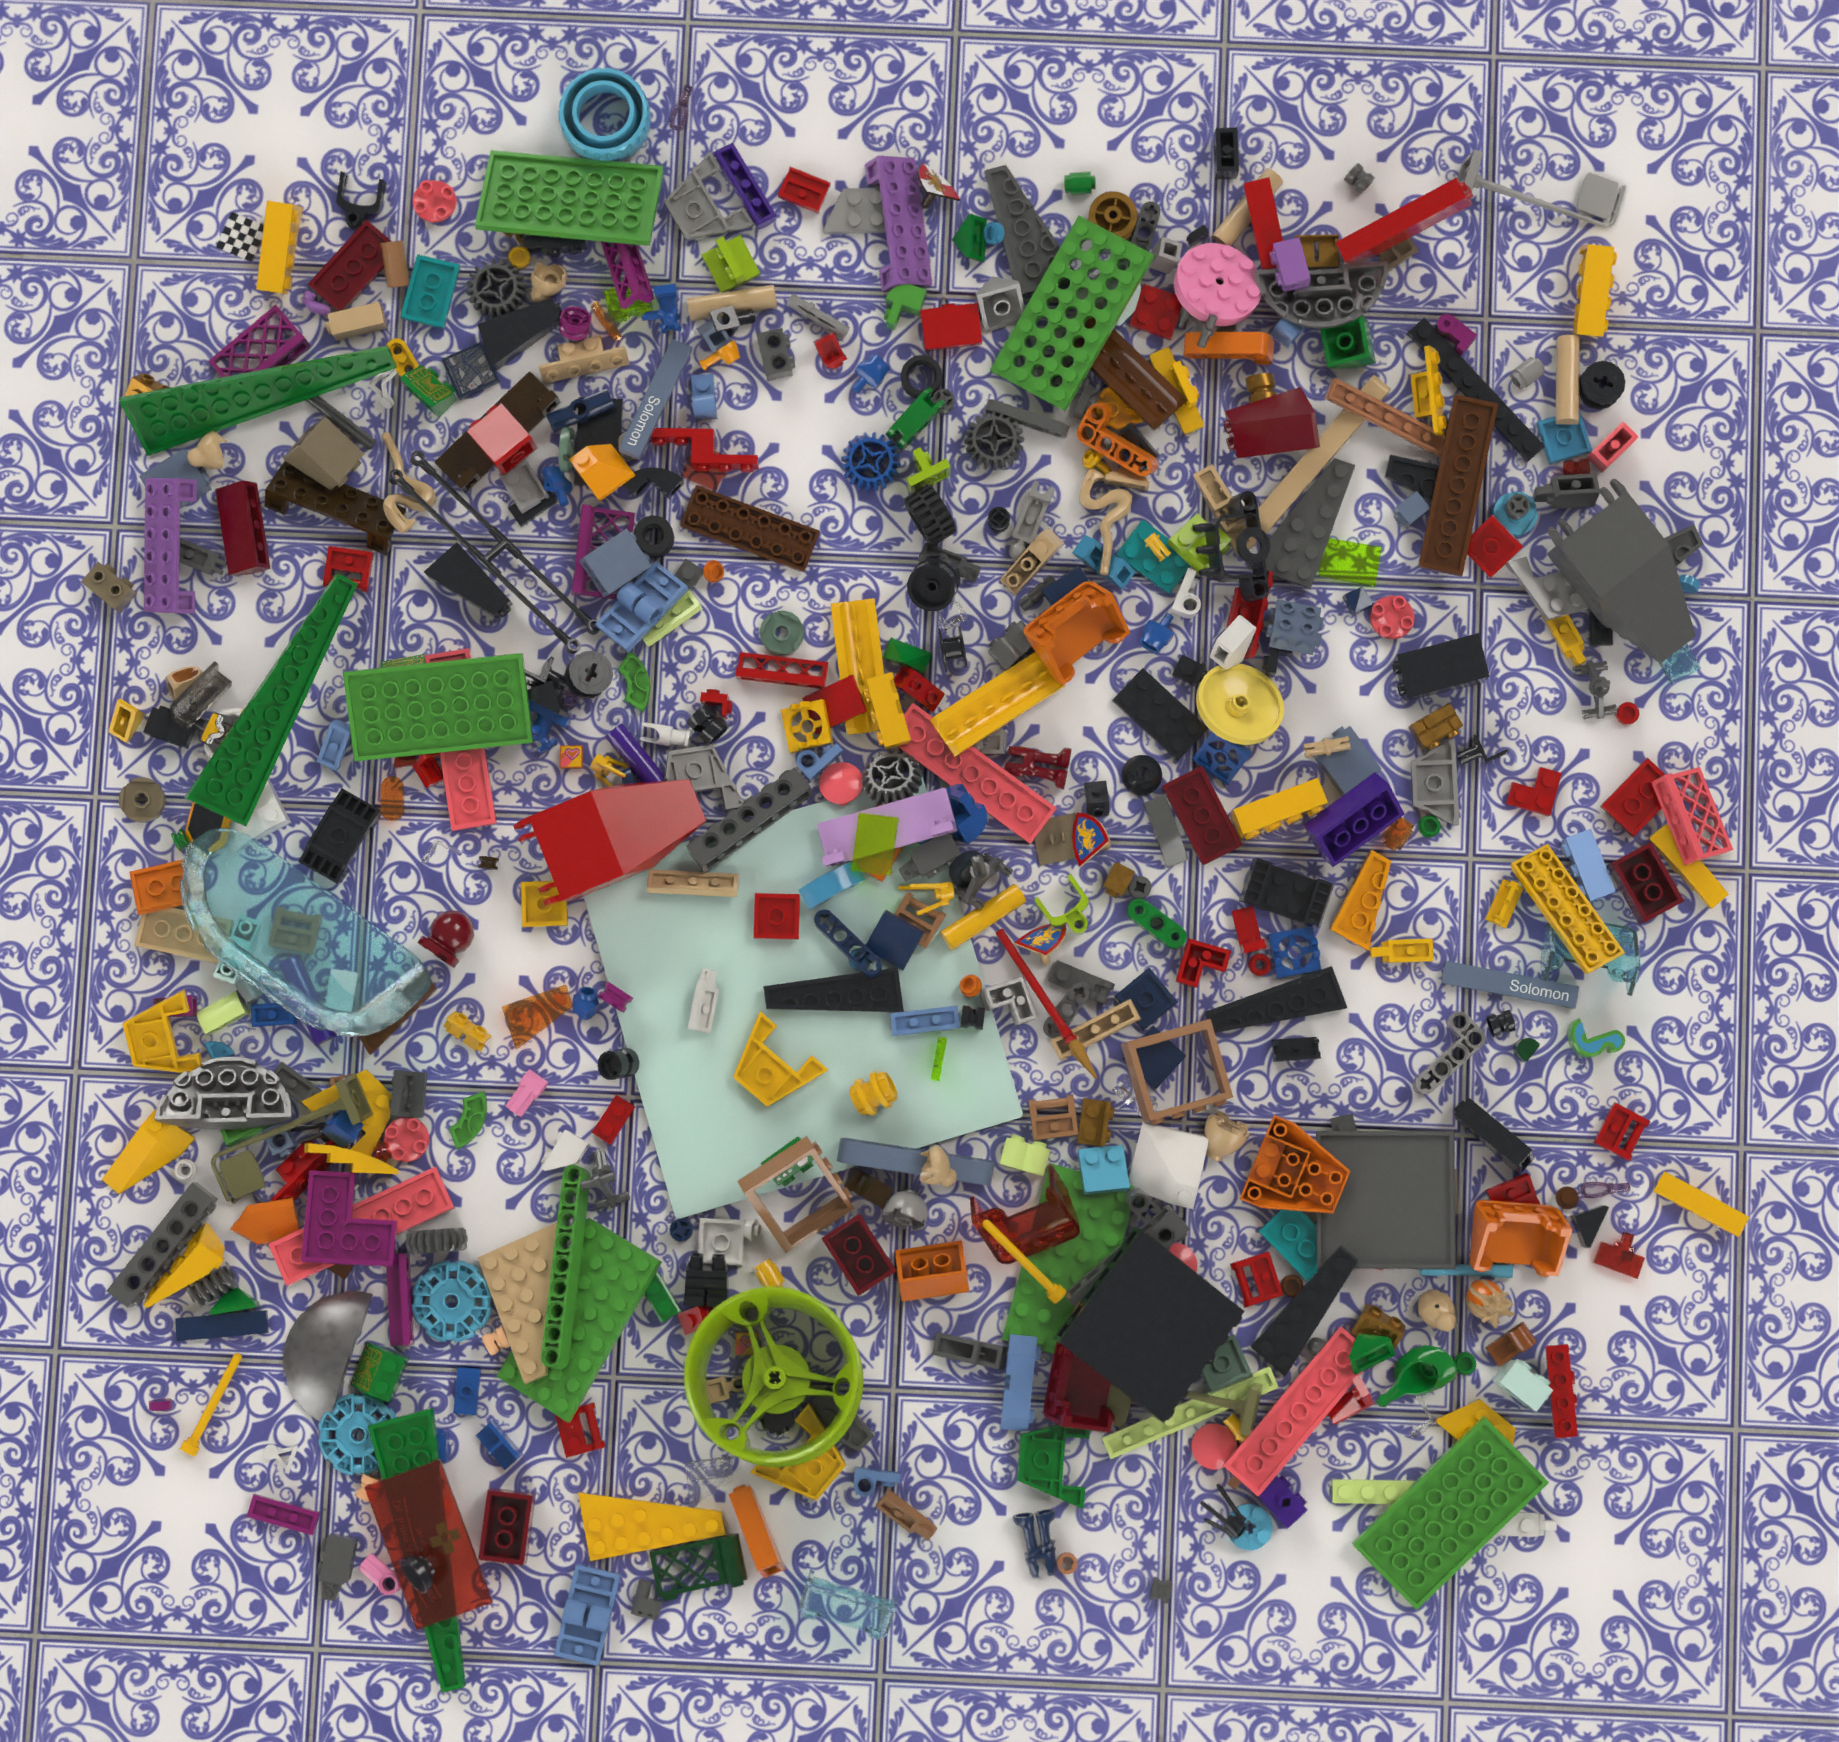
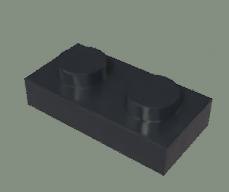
M1132 422L1128 423L1117 434L1150 453L1156 459L1160 456ZM1125 449L1124 451L1131 457L1130 451ZM1147 461L1142 462V463L1145 465V468H1144L1145 470L1148 468V467L1146 466Z

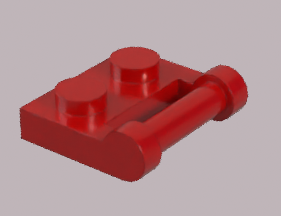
M328 546L323 586H328L333 578V570L362 574L361 580H350L358 583L356 589H360L361 592H368L374 553Z
M1614 1102L1593 1143L1630 1162L1633 1157L1632 1152L1644 1128L1648 1127L1650 1121ZM1633 1120L1637 1124L1624 1149H1621L1619 1145Z
M1269 1251L1230 1263L1241 1289L1244 1307L1283 1295ZM1248 1265L1259 1294L1255 1297H1252L1243 1267Z
M595 1402L579 1406L571 1422H566L555 1415L566 1458L606 1447L605 1441L601 1439L594 1412L596 1409ZM580 1413H586L593 1441L591 1444H587Z

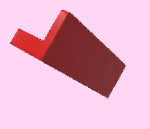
M1267 177L1243 184L1262 270L1276 268V265L1271 263L1269 252H1272V249H1274L1273 243L1283 241L1270 178Z

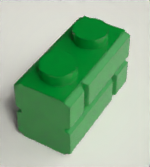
M657 1272L645 1291V1297L660 1322L663 1323L683 1310L661 1273Z

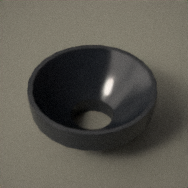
M1137 755L1125 763L1121 775L1122 782L1131 793L1141 796L1148 795L1159 787L1162 781V769L1154 758L1147 755ZM1140 767H1145L1149 770V777L1145 780L1139 779L1136 775V770Z
M407 1555L400 1559L401 1569L408 1581L419 1592L426 1594L433 1587L435 1570L426 1558L416 1555Z

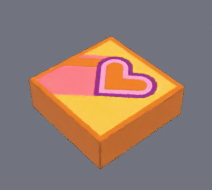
M560 745L561 769H583V745Z
M736 1332L735 1355H753L749 1332ZM755 1332L756 1338L759 1343V1332Z

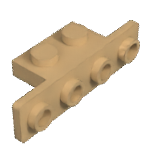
M601 336L557 345L560 361L539 365V370L543 383L546 384L629 365V359L624 346L604 350Z

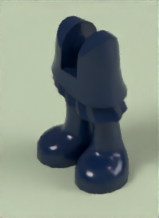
M1045 1509L1035 1513L1041 1543L1038 1547L1034 1531L1033 1513L1026 1512L1014 1515V1523L1020 1526L1024 1532L1027 1552L1024 1553L1026 1556L1025 1560L1032 1578H1039L1037 1559L1043 1558L1046 1559L1045 1565L1048 1576L1055 1575L1056 1547H1054V1543L1056 1540L1050 1538V1523L1056 1517V1510Z

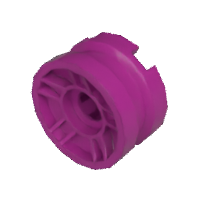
M567 307L561 312L559 323L561 335L576 341L587 338L591 325L590 313L580 307Z
M607 981L604 985V991H600L598 997L624 1013L627 1009L626 1005L631 1003L634 998Z

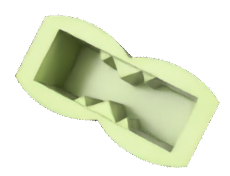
M1017 1135L1006 1138L999 1164L1044 1176L1050 1154V1149L1046 1148L1047 1144L1034 1141L1033 1144L1025 1143V1138Z

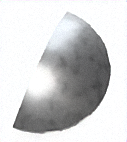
M1388 261L1343 264L1341 269L1309 271L1311 278L1309 286L1283 292L1281 285H1277L1275 273L1278 272L1277 269L1254 270V275L1262 298L1279 316L1299 326L1317 329L1333 328L1354 321L1372 308L1384 289L1387 279Z
M219 1057L201 1062V1067L190 1072L186 1070L173 1081V1087L167 1095L163 1094L156 1110L155 1121L198 1129L232 1130L257 1128L292 1119V1105L289 1094L282 1085V1081L272 1070H267L259 1066L256 1061L247 1058Z
M345 1291L328 1295L313 1303L311 1307L302 1313L288 1334L283 1354V1369L285 1370L286 1383L293 1398L307 1414L318 1421L321 1420L326 1412L333 1413L335 1403L340 1397L357 1338L360 1337L373 1297L371 1293ZM327 1414L326 1420L331 1421L332 1418Z

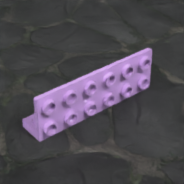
M946 788L817 824L825 856L821 858L823 866L826 867L958 831Z

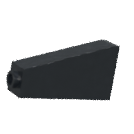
M551 297L477 324L495 371L559 326L562 312L559 303L555 304Z
M457 542L424 571L429 579L496 619L500 616H506L511 611L510 607L513 603Z
M1470 1098L1466 1101L1462 1100L1454 1110L1456 1112L1454 1114L1455 1119L1516 1174L1521 1175L1534 1160L1533 1150L1473 1100Z

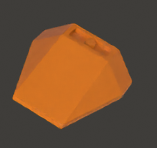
M1274 1115L1253 1163L1240 1200L1260 1208L1334 1213L1350 1170L1297 1124Z

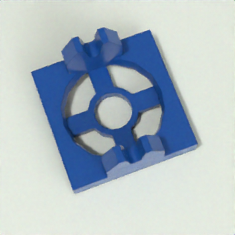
M1211 731L1192 760L1223 783L1229 785L1252 751L1244 745L1224 740ZM1223 741L1226 745L1223 748L1216 749L1210 743ZM1231 748L1237 753V763L1230 759L1229 751ZM1207 752L1212 754L1213 763L1209 761ZM1216 752L1224 753L1226 761L1221 762L1217 760ZM1227 765V766L1230 767L1231 769H1229V770L1219 769L1218 766Z
M1313 926L1268 934L1276 979L1321 970L1320 950L1318 949V940L1314 936ZM1295 936L1304 938L1310 946L1301 947L1299 944H1296ZM1287 937L1289 946L1285 951L1279 952L1280 942ZM1291 946H1296L1301 951L1297 959H1292L1288 955V949ZM1312 953L1309 962L1301 968L1300 959L1303 954ZM1281 958H1287L1292 961L1294 969L1284 966L1281 963Z

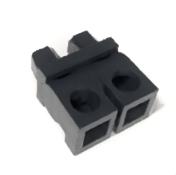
M702 1253L691 1254L686 1268L683 1305L704 1306L706 1291H708V1307H717L729 1298V1265H726L724 1254H713L712 1264H703L704 1254Z

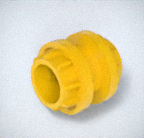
M875 1070L869 1074V1081L865 1082L862 1078L854 1081L855 1085L850 1087L851 1100L860 1114L873 1116L878 1113L877 1106L883 1105L884 1108L888 1109L897 1100L898 1092L889 1074L884 1071L878 1073Z

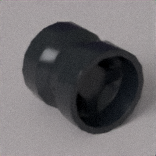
M995 507L990 510L988 514L989 528L995 533L1007 530L1010 523L1009 512L1003 507Z
M963 1005L960 1028H968L970 1026L977 1030H983L985 1008L971 1009L970 1006Z
M1510 1010L1502 1011L1500 1015L1491 1014L1487 1016V1024L1493 1037L1499 1036L1505 1031L1508 1033L1516 1031L1514 1018Z

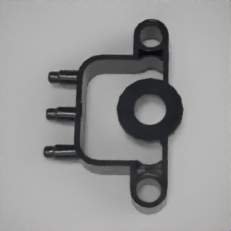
M1245 491L1230 498V514L1214 518L1208 523L1194 525L1193 531L1205 532L1206 545L1197 547L1196 553L1208 554L1209 568L1200 569L1199 575L1205 577L1212 576L1216 581L1222 583L1239 582L1241 597L1244 601L1252 603L1266 598L1269 593L1265 559L1270 553V541L1266 533L1261 530L1257 498L1251 491ZM1245 518L1247 528L1238 534L1236 549L1242 560L1255 564L1252 565L1253 574L1230 575L1224 569L1222 552L1219 547V522ZM1250 537H1254L1259 541L1260 549L1256 554L1251 553L1247 549V540Z

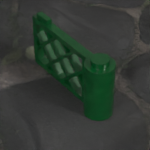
M738 1533L649 1552L658 1598L663 1597L664 1601L677 1599V1594L723 1584H730L731 1588L744 1585V1580L748 1579ZM712 1544L714 1555L709 1561L699 1552L703 1546ZM699 1547L697 1551L692 1548ZM686 1549L694 1554L688 1565L677 1558L681 1550ZM665 1554L672 1559L666 1569L658 1565L656 1555ZM696 1557L707 1563L701 1574L690 1567ZM674 1561L685 1568L679 1579L668 1572ZM709 1566L718 1571L719 1580L710 1581L704 1577ZM687 1571L699 1577L692 1586H688L681 1581ZM665 1575L676 1581L672 1590L663 1591L661 1581ZM701 1579H702L704 1582H706V1583L698 1584Z

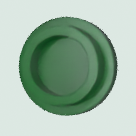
M1426 815L1419 820L1418 830L1424 837L1431 838L1439 833L1441 824L1435 816Z
M1461 1352L1455 1356L1454 1362L1457 1367V1373L1469 1375L1475 1370L1476 1360L1472 1354Z

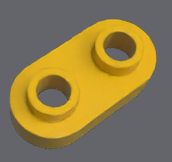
M396 338L387 343L396 362L397 368L395 369L400 377L406 374L405 370L407 367L415 369L419 366L403 340ZM396 349H402L399 355L394 354Z

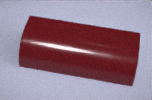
M242 480L215 489L228 575H249L271 569L257 483Z

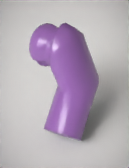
M306 290L304 297H302L304 305L313 313L328 316L331 306L318 303L315 300V292Z

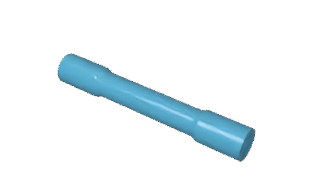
M1456 1264V1269H1420V1275L1512 1278L1513 1265L1493 1264L1491 1270L1478 1272L1473 1270L1470 1264Z

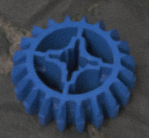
M865 432L863 433L864 439L861 440L857 435L855 436L857 443L849 441L848 445L851 449H843V452L848 456L841 457V461L845 462L841 468L844 471L848 470L844 477H852L850 480L851 485L858 482V490L863 485H866V492L870 491V486H874L875 492H878V485L881 484L882 488L885 489L887 488L886 480L891 484L894 482L890 475L898 476L899 473L894 468L901 467V463L897 462L900 459V454H894L898 448L897 446L890 447L892 444L891 439L884 442L885 435L881 434L879 439H876V432H873L872 438H868V434ZM868 446L878 447L882 449L883 452H871L868 449ZM860 450L863 459L856 467H853V458ZM867 456L872 461L877 460L875 461V468L870 463L867 464ZM888 457L889 466L881 474L879 465ZM870 472L876 478H866L858 473Z

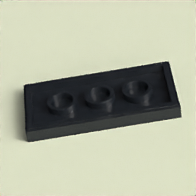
M612 398L615 408L591 417L586 423H577L576 453L586 446L612 444L619 453L618 438L622 434L623 399ZM578 407V415H583L586 412V408ZM575 470L574 485L587 486Z

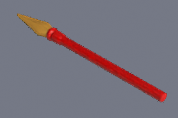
M1003 929L996 932L997 937L1054 1021L1062 1038L1065 1039V1044L1069 1046L1071 1054L1097 1079L1084 1045L1077 1040V1036L1066 1025Z

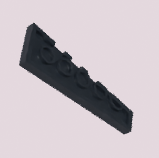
M1330 966L1204 1013L1207 1020L1211 1019L1214 1032L1218 1033L1338 1011L1348 1007L1333 967Z
M898 967L882 969L881 973L873 978L867 977L861 972L763 986L766 1009L904 1012Z
M1340 1245L1251 1344V1348L1283 1376H1286L1356 1266L1358 1259Z

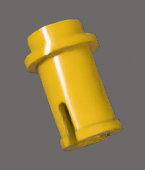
M1154 532L1144 540L1145 546H1148L1161 562L1171 552L1159 539L1160 535H1156Z
M1233 1413L1223 1423L1236 1437L1234 1440L1242 1443L1247 1436L1240 1434V1420Z

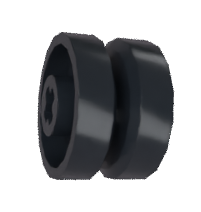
M930 555L923 558L915 566L907 582V593L911 601L918 608L926 611H939L946 608L952 602L961 583L957 566L950 559L941 555Z

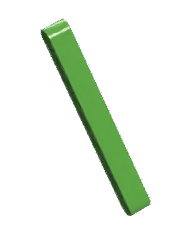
M574 1164L567 1166L562 1176L541 1350L542 1363L547 1367L557 1370L564 1369L568 1365L570 1358L589 1189L583 1191L580 1181L591 1179L590 1173L586 1169ZM579 1172V1178L574 1181L575 1175ZM576 1195V1201L572 1203V1198ZM574 1217L573 1224L569 1226L570 1219ZM571 1239L570 1247L566 1248L567 1242ZM568 1262V1268L564 1271V1265ZM565 1285V1292L561 1294V1288ZM563 1308L562 1315L558 1317L559 1310ZM560 1330V1337L556 1340V1333ZM557 1353V1360L553 1363V1356Z

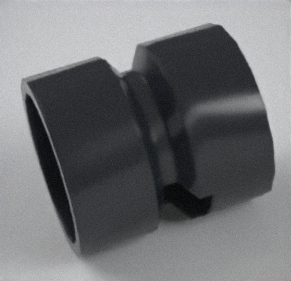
M708 703L700 707L687 721V724L695 732H700V738L707 745L717 741L729 728L728 724L721 717H716V711Z
M622 1048L603 1052L598 1059L597 1067L603 1078L615 1080L630 1077L637 1073L640 1061L634 1050Z

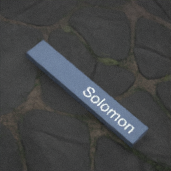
M674 339L671 340L619 447L620 453L640 460L692 352V346Z
M1445 961L1441 984L1572 1009L1576 1008L1579 986L1450 961Z

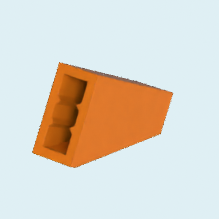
M740 1485L734 1488L733 1493L728 1495L757 1571L764 1578L786 1570L753 1488L750 1485L747 1487L746 1485Z

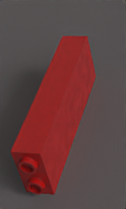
M1454 178L1336 242L1337 247L1347 264L1364 263L1473 205L1470 199L1474 197L1473 193L1464 181L1460 182L1457 178Z

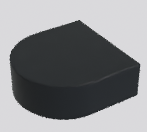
M1202 225L1186 237V241L1190 246H1194L1209 237V231L1205 225Z

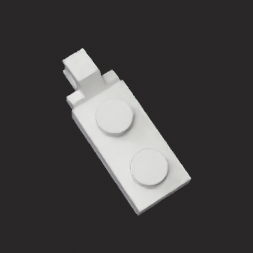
M702 969L696 984L688 1029L704 1033L711 1032L719 993L715 983L717 971Z
M1518 1512L1494 1536H1544V1530L1557 1531V1521L1544 1520V1514Z

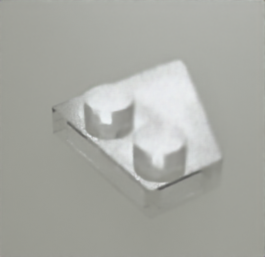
M731 1456L685 1462L691 1507H695L700 1501L708 1496L710 1497L718 1489L725 1487L734 1480Z

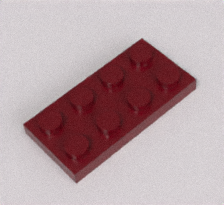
M366 219L312 278L308 286L337 311L346 310L384 269L380 243L391 242V240Z
M1202 766L1161 786L1202 866L1243 846Z

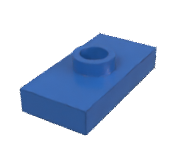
M296 1002L252 1004V1027L297 1024Z
M457 1368L453 1413L477 1415L481 1369Z

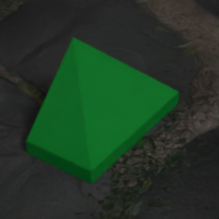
M968 214L952 238V241L966 258L982 263L985 262L986 241L984 238V228L987 225V219L974 214Z
M890 638L883 659L924 674L932 653Z
M237 1286L235 1289L229 1288V1292L224 1294L211 1308L210 1315L260 1307L259 1301Z
M1358 1333L1348 1358L1352 1372L1356 1375L1395 1356L1389 1337Z

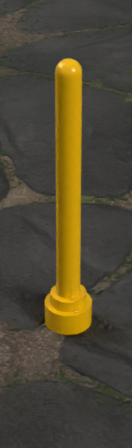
M989 1220L982 1222L983 1228L1047 1290V1298L1053 1304H1056L1064 1297L1067 1291L1060 1284H1053Z
M240 1353L233 1355L191 1437H188L181 1444L179 1449L195 1457L199 1452V1440L242 1359Z

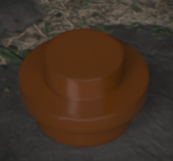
M1566 1186L1557 1191L1555 1199L1561 1208L1572 1209L1577 1205L1579 1196L1574 1188Z
M1290 1274L1281 1280L1280 1286L1284 1295L1294 1297L1302 1289L1303 1282L1298 1276Z

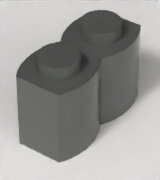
M1022 620L1018 623L1012 622L1005 629L1007 633L1002 638L997 636L989 644L991 648L988 653L1005 671L1017 664L1033 649L1024 635L1023 630L1026 625Z

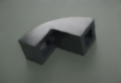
M650 467L634 471L636 476L623 484L622 487L636 498L651 483L670 500L684 485L683 478L672 471Z

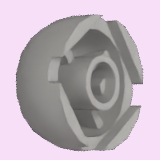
M906 1189L905 1192H896L889 1197L881 1216L885 1215L884 1220L898 1228L906 1230V1225L913 1226L912 1231H920L925 1228L928 1210L926 1203L918 1196L916 1191Z

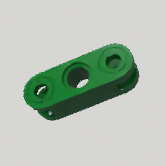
M931 387L924 390L886 432V436L889 439H893L899 433L903 435L896 445L900 450H904L946 404L943 399L936 404L930 399L934 391Z
M1135 899L1128 905V918L1170 949H1178L1185 943L1187 939L1185 930L1143 899ZM1136 907L1142 909L1141 914L1135 912ZM1154 918L1160 919L1163 924L1162 928L1159 930L1153 929L1150 924L1151 920ZM1176 934L1178 941H1173L1171 935Z

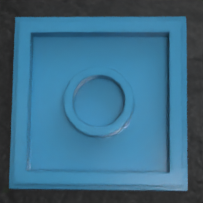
M1580 410L1578 425L1555 424L1556 416L1536 422L1541 442L1545 446L1544 451L1549 465L1589 454L1593 451Z

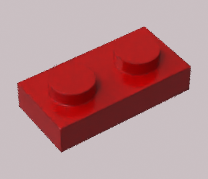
M615 1095L592 1133L612 1145L634 1111L635 1106L620 1096Z

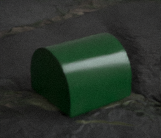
M1532 1038L1521 1039L1514 1045V1055L1519 1061L1527 1062L1539 1048L1540 1044Z

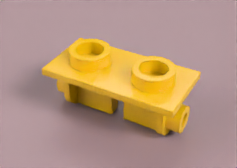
M1503 879L1485 920L1506 929L1524 888L1515 881L1509 882Z
M456 1011L446 1018L447 1021L443 1025L446 1031L457 1039H460L464 1033L466 1037L463 1043L474 1051L478 1050L481 1052L485 1047L484 1043L492 1037L485 1028L475 1025L469 1021L466 1015Z

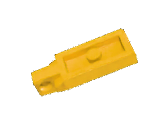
M1569 614L1548 621L1544 619L1566 659L1571 658L1576 667L1584 664L1587 661L1582 653L1585 650L1584 641Z
M1432 938L1387 940L1381 942V947H1371L1369 950L1370 957H1382V962L1434 961Z

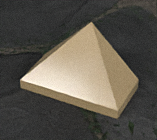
M1123 466L1106 474L1104 484L1148 491L1150 483L1144 476H1139Z

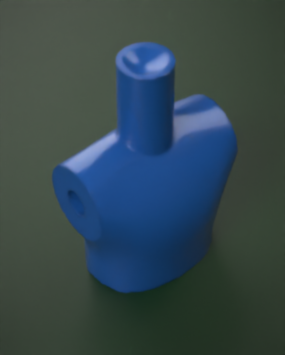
M873 354L856 367L855 372L860 379L852 386V389L857 394L866 384L877 389L890 371V367L878 355Z
M559 466L545 467L541 471L544 489L556 493L561 507L567 506L569 502L566 494L571 493L572 483L561 472Z
M1166 613L1160 623L1149 620L1144 627L1139 644L1148 651L1158 654L1164 646L1170 643L1174 636V633L1167 628L1174 618L1173 615Z

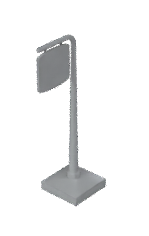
M1474 150L1462 161L1457 179L1460 182L1464 181L1471 191L1473 188L1478 189L1481 187L1604 228L1612 227L1615 224L1626 190V186L1623 185L1621 191L1618 192V182L1590 172L1585 176L1578 196L1577 209L1605 220L1610 217L1611 213H1614L1610 223H1603L1483 179L1478 174L1483 155L1481 151ZM1617 194H1619V198H1618V201H1617V205H1616L1615 211H1613V208H1614V205H1615V202H1616V198H1617Z

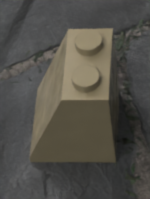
M323 417L306 430L284 455L283 459L328 489H332L336 485L341 487L348 480L349 477L346 475L350 470L354 472L361 465L362 462L359 460L364 453L329 419Z

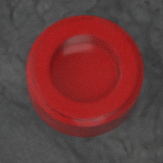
M1625 702L1617 708L1616 719L1619 723L1631 725L1638 720L1639 709L1634 703Z

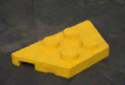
M1480 1399L1434 1420L1457 1440L1483 1415L1512 1445L1516 1432L1514 1426Z

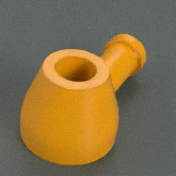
M733 340L706 359L700 360L699 363L704 371L720 359L729 365L740 358L738 346Z

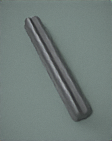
M320 396L305 400L368 450L375 445L376 441L374 438Z

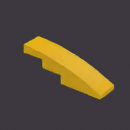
M1664 824L1648 838L1673 871L1679 873L1690 889L1696 891L1708 908L1713 909L1729 895L1701 860L1684 865L1667 824Z
M305 1143L304 1153H327V1163H349V1172L398 1174V1169L363 1153L331 1145Z
M1665 1171L1654 1189V1193L1737 1237H1740L1750 1218Z

